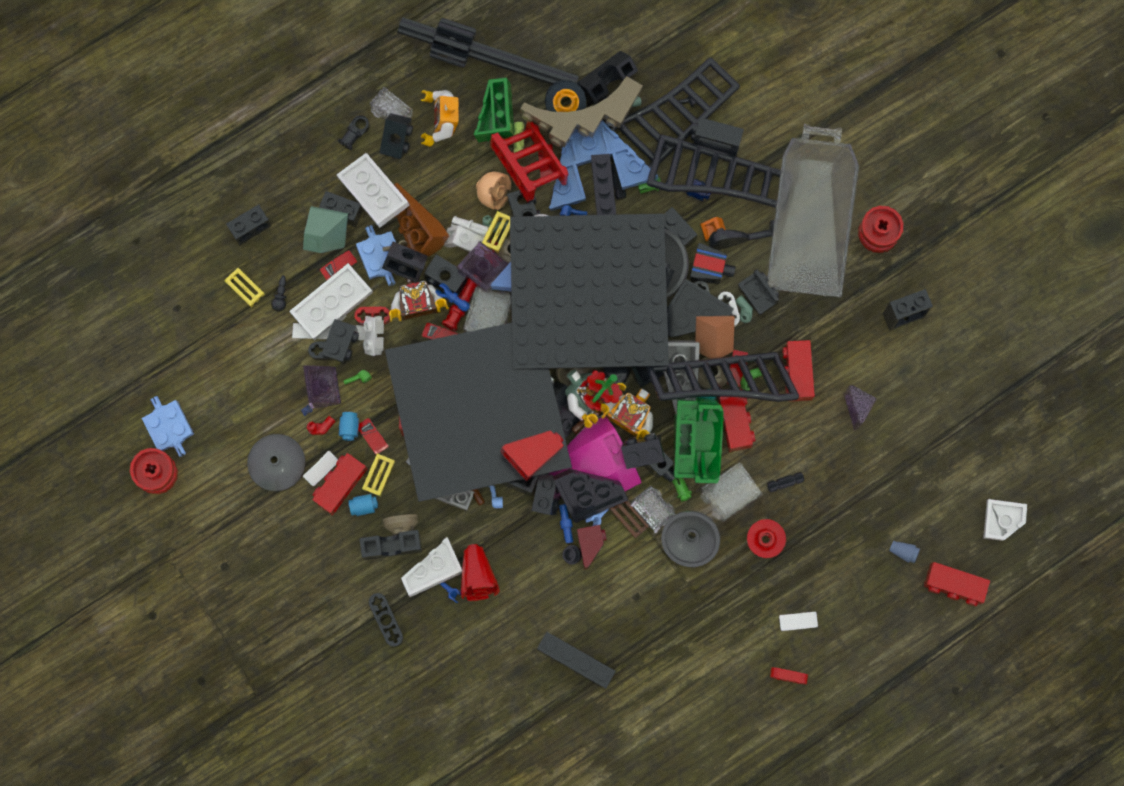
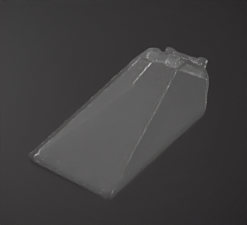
M804 124L802 139L792 138L783 155L767 275L769 280L767 283L771 288L774 287L776 290L842 297L859 164L851 144L840 143L842 128L830 129ZM809 134L833 136L834 142L808 140Z

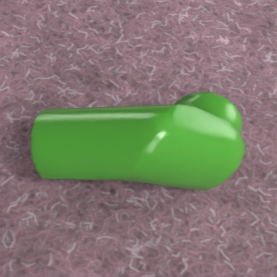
M758 367L750 370L753 379L762 376ZM742 376L741 388L749 391L750 388L744 376Z

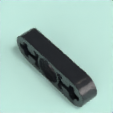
M375 593L369 598V606L386 643L391 647H398L403 642V634L385 596ZM376 597L380 600L383 599L381 606L383 609L387 607L388 611L376 614V612L380 611L377 605L373 606ZM386 614L390 615L392 618L391 623L387 626L382 625L381 617ZM394 625L396 626V628L392 630L395 635L399 634L400 636L397 638V643L389 641V639L391 638V634L389 631L385 633V629H390Z

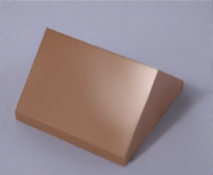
M734 316L696 317L695 341L699 342V354L713 359L722 358L733 352Z

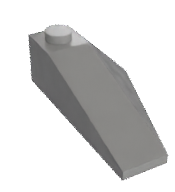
M694 340L668 341L669 363L699 360V342ZM693 368V372L698 381L699 368ZM674 370L682 390H693L685 371ZM665 371L664 375L669 392H675ZM685 398V399H686V400H695L696 398ZM677 399L672 400L677 415Z

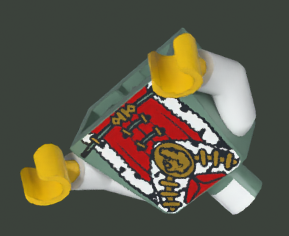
M575 369L567 374L568 379L571 381L570 386L565 390L570 412L580 420H585V427L591 428L593 423L596 424L598 421V417L593 414L596 409H590L585 404L586 401L583 397L585 394L593 397L597 394V392L588 388L587 377L592 375V373L579 374ZM618 383L619 388L625 391L626 386L623 383ZM599 397L598 402L602 404L604 399Z

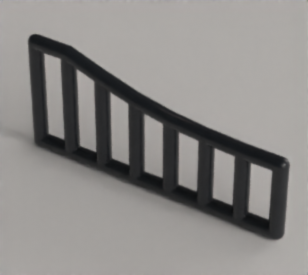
M708 58L667 94L627 115L620 128L616 126L615 128H609L614 132L619 129L650 161H653L654 153L624 124L636 120L658 142L661 134L642 117L652 111L678 136L677 139L685 141L692 134L694 124L699 123L700 117L708 119L740 88V84L713 58ZM709 67L731 86L724 93L703 75ZM696 79L717 98L711 106L689 86ZM681 91H684L704 110L698 118L692 115L675 98ZM669 102L691 125L683 131L659 107ZM665 143L660 163L675 150L676 146Z
M662 134L657 142L647 185L666 192H698L726 195L783 209L791 173ZM667 143L676 147L667 181L663 183L656 181L655 178L664 145ZM683 148L694 151L685 185H673ZM700 155L711 156L705 185H693ZM719 159L729 162L723 187L712 186ZM736 165L747 167L742 191L731 189ZM754 170L765 173L760 196L749 193ZM772 175L783 178L778 201L767 198Z
M777 352L669 363V366H647L646 368L660 401L698 397H739L772 402L799 399V394ZM765 360L774 361L789 393L779 394L764 363ZM747 362H756L770 393L759 391L746 364ZM729 364L739 365L750 391L739 389L728 366ZM711 366L721 367L731 389H720ZM693 368L703 369L712 389H701ZM674 370L685 371L693 390H682ZM666 371L675 392L664 393L656 372Z

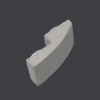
M466 491L435 499L467 510L474 492Z

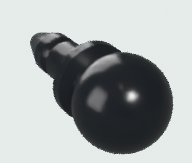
M284 275L281 276L277 294L273 295L275 298L271 301L272 309L277 312H281L286 308L285 299L287 296L283 295L286 286Z

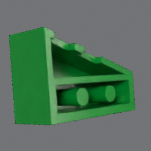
M507 78L488 80L481 113H479L477 129L474 132L478 142L491 141V135L497 132L504 139L514 136L512 90Z

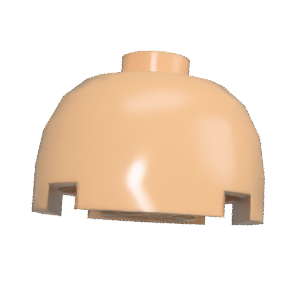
M496 171L486 173L476 184L479 201L490 209L500 210L508 200L506 196L507 190L511 191L510 177Z

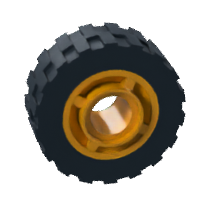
M560 80L550 86L546 92L545 106L547 111L571 112L585 109L587 100L583 89L577 83L571 80ZM563 97H570L571 101L568 105H561Z

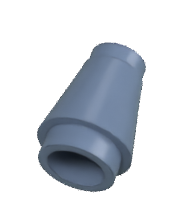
M893 541L890 552L908 563H915L920 551L916 545Z

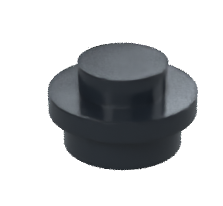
M576 545L567 546L562 554L563 559L568 564H577L581 559L580 548Z

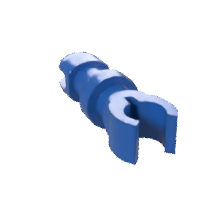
M444 283L439 285L444 288V293L440 292L439 289L435 291L438 296L449 299L448 302L456 304L462 311H467L470 308L466 300L460 299L457 293H452Z

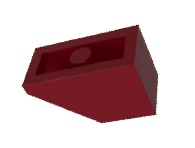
M600 525L577 529L584 570L589 569L603 548V541L607 540L605 529L601 530Z

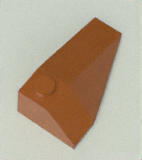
M395 183L394 186L410 205L395 216L400 224L399 232L404 235L405 241L408 243L405 247L429 257L443 247L449 238V234L433 215L398 183Z

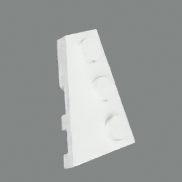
M446 537L424 560L417 563L401 578L409 597L462 574L461 566L448 538Z

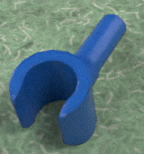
M565 205L561 209L560 216H570V214L587 215V211L575 210L571 206Z
M445 582L440 583L449 593V598L455 603H459L455 600V597L458 594L461 595V592L458 589H452Z

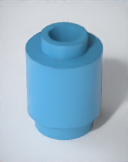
M343 412L339 422V436L342 437V440L354 441V438L358 437L359 418H357V413Z
M372 494L353 497L352 500H349L351 515L361 516L375 513V508H378L377 498L372 497Z

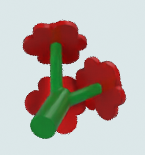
M594 370L592 375L587 377L588 388L597 392L595 397L585 394L583 397L586 401L585 404L590 409L601 410L602 405L598 402L599 397L604 399L605 403L619 402L622 391L619 390L618 384H614L617 381L615 374H612L605 381L604 372Z

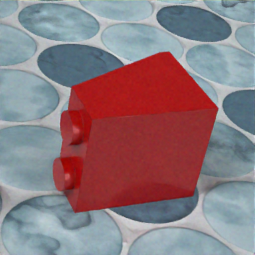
M547 431L505 444L501 448L500 453L527 481L562 450L564 446L562 442L564 440L557 432L553 434L552 431Z

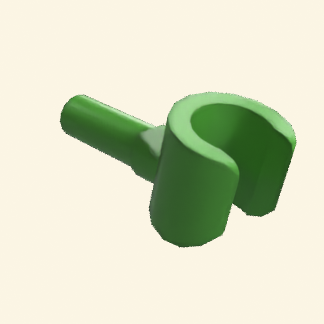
M361 370L354 377L343 381L344 384H348L361 379L362 383H366L372 377L366 370Z

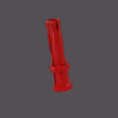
M469 275L458 297L469 303L480 280L473 275ZM454 304L450 306V312L441 324L452 331H457V325L461 317L465 316V311L460 310Z

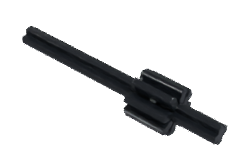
M402 17L397 31L398 34L431 44L430 57L462 68L466 66L470 57L551 85L560 80H571L577 83L579 77L475 42V28L445 18H441L436 29Z

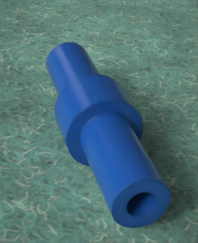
M566 504L559 505L561 529L564 531L566 544L573 543L572 521L569 519Z

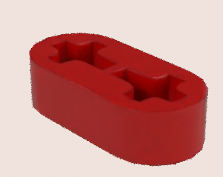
M359 307L354 314L355 320L360 325H364L365 320H361V317H358L362 315V312H365L366 315H371V317L381 315V312H384L387 317H384V325L390 322V311L386 307Z
M771 667L770 678L807 685L808 674Z

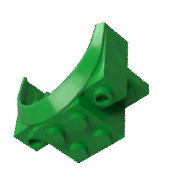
M715 398L677 399L673 443L675 478H694L695 483H718L721 470L724 409L717 403Z

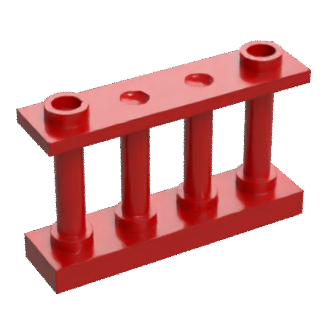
M527 121L525 131L507 139L501 138L498 132L491 135V148L527 202L534 199L536 188L553 180L559 179L563 186L566 185L569 175L568 170L557 159L540 134V129L536 124ZM528 137L534 142V145L516 153L511 152L508 148L509 145ZM537 151H540L544 157L525 167L520 166L517 160ZM546 165H549L553 170V173L535 181L529 180L527 177L528 173Z

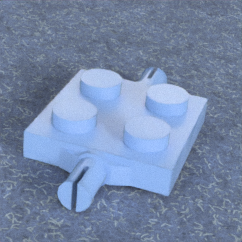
M367 226L365 230L369 238L356 243V247L369 280L385 276L388 286H391V282L394 285L396 282L392 273L382 269L388 251L383 252L382 247L391 246L392 242H395L393 234L390 231L382 235H376L373 226Z
M158 396L154 397V399L152 398L151 401L155 410L143 417L142 420L156 448L162 451L168 448H175L179 457L185 455L186 452L181 443L194 435L178 401L175 400L162 406Z

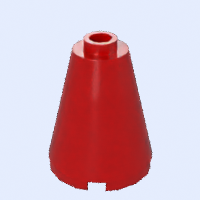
M478 544L467 546L463 555L461 598L467 597L468 601H479L488 599V595L492 593L496 596L500 592L499 585L483 547H480Z

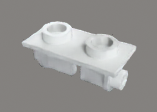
M365 316V340L363 343L365 354L372 356L381 355L384 350L383 337H377V334H384V320H382V316Z

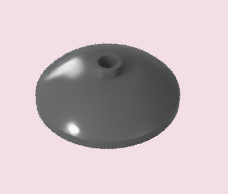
M272 434L258 440L251 448L247 460L248 471L253 481L268 491H283L294 486L302 477L306 464L301 446L293 438L283 434ZM272 458H278L276 463H271Z
M682 511L673 515L666 522L662 531V546L668 557L677 564L686 567H698L711 561L717 554L720 546V533L714 521L707 515L697 511ZM694 532L696 536L692 537L689 533Z

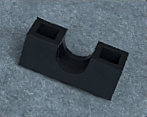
M619 51L577 82V84L583 89L586 98L596 103L609 93L606 87L614 80L623 81L626 76L631 77L638 69L631 56Z
M418 530L399 532L398 535L387 537L372 536L360 538L361 554L364 561L422 552Z

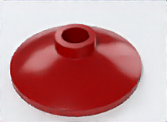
M759 520L750 527L747 533V544L750 550L761 558L777 556L783 550L786 543V535L783 528L773 520ZM762 537H768L769 542L764 543L762 541Z

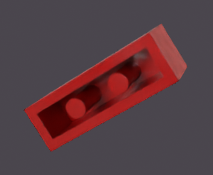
M810 340L787 341L782 349L783 359H786L787 366L785 368L799 394V399L793 401H811L815 394ZM785 385V394H786V393H789V391H788V389H787V387H786V385Z
M717 397L718 403L724 409L723 427L728 451L752 448L753 442H755L754 431H750L749 427L751 416L750 412H746L745 408L747 398Z
M348 453L338 459L335 470L333 472L330 471L324 478L326 482L322 487H317L312 495L314 503L332 516L368 470L364 464Z
M933 562L929 566L924 587H927L929 592L935 594L942 592L947 594V597L950 599L958 600L960 598L966 600V604L977 607V605H981L985 601L990 580Z

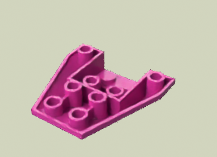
M607 417L599 418L597 423H593L591 428L585 427L567 445L572 465L571 469L620 481L625 492L642 483L636 468L626 469L621 450L623 443ZM568 469L551 472V473H549V474H551V475H557V474H559V473H561V472H563V471H566V470H568Z

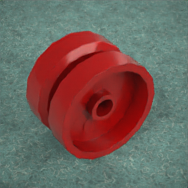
M877 206L870 209L865 214L858 229L861 244L866 249L876 253H883L892 249L903 232L904 223L900 214L888 206Z
M148 448L140 451L135 455L130 465L132 480L138 487L150 494L167 492L177 480L178 470L176 463L160 449Z

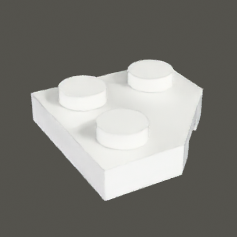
M988 499L983 538L1004 541L1026 523L1027 504Z

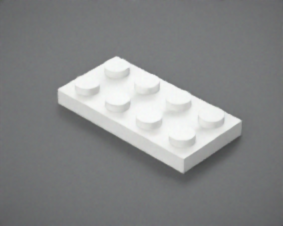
M367 153L337 174L338 179L358 203L361 204L379 228L410 206L404 196Z
M347 264L290 310V313L315 341L332 327L334 319H342L370 296L373 291L354 269Z

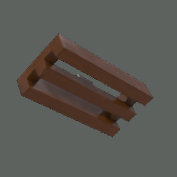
M629 501L610 508V511L635 539L650 527L648 522ZM623 503L639 519V521L644 525L643 527H641L636 522V520L628 513V511L622 506ZM617 508H619L624 513V515L632 522V524L639 530L638 532H635L631 528V526L623 519V517L616 511Z

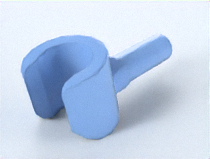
M494 485L489 486L492 494L493 508H503V497H496Z
M609 509L587 518L586 523L593 521V526L600 525L602 516Z

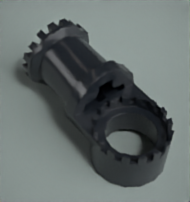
M363 115L356 116L347 127V132L343 138L339 139L338 142L352 151V146L356 140L369 130L370 124L368 119ZM360 120L366 122V126L363 129L356 127V123Z

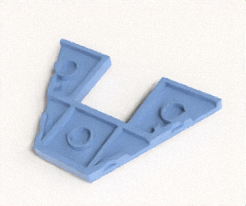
M603 120L593 138L582 136L576 129L566 147H562L560 163L567 168L569 174L567 183L563 186L559 179H556L549 208L550 211L563 208L565 205L570 206L587 201L577 166L590 163L591 155L610 154V157L613 156L622 190L647 183L650 168Z

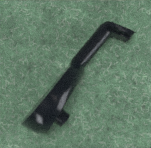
M770 220L769 230L753 233L719 228L710 235L708 246L721 250L746 241L772 237L775 234L776 220Z

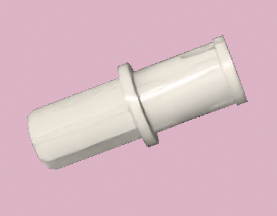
M457 216L453 217V224H451V227L461 226L485 237L489 229L487 226L474 223L473 220L468 221Z

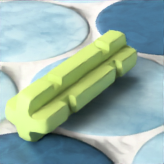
M523 122L514 123V135L524 131ZM524 139L514 143V153L523 150Z

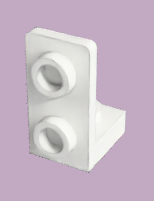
M461 226L449 227L447 229L449 238L443 246L447 248L458 246L480 257H484L486 247L481 245L484 239L483 236Z

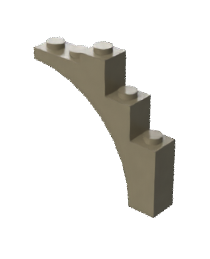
M626 76L621 85L608 98L583 110L551 112L524 102L520 108V114L526 121L537 123L538 127L542 130L551 131L549 139L552 144L558 147H566L576 129L582 136L593 138L603 119L607 125L620 128L639 96L643 85Z

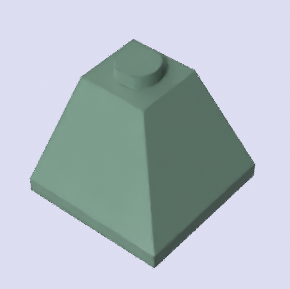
M311 206L304 232L303 250L324 253L344 248L348 213Z

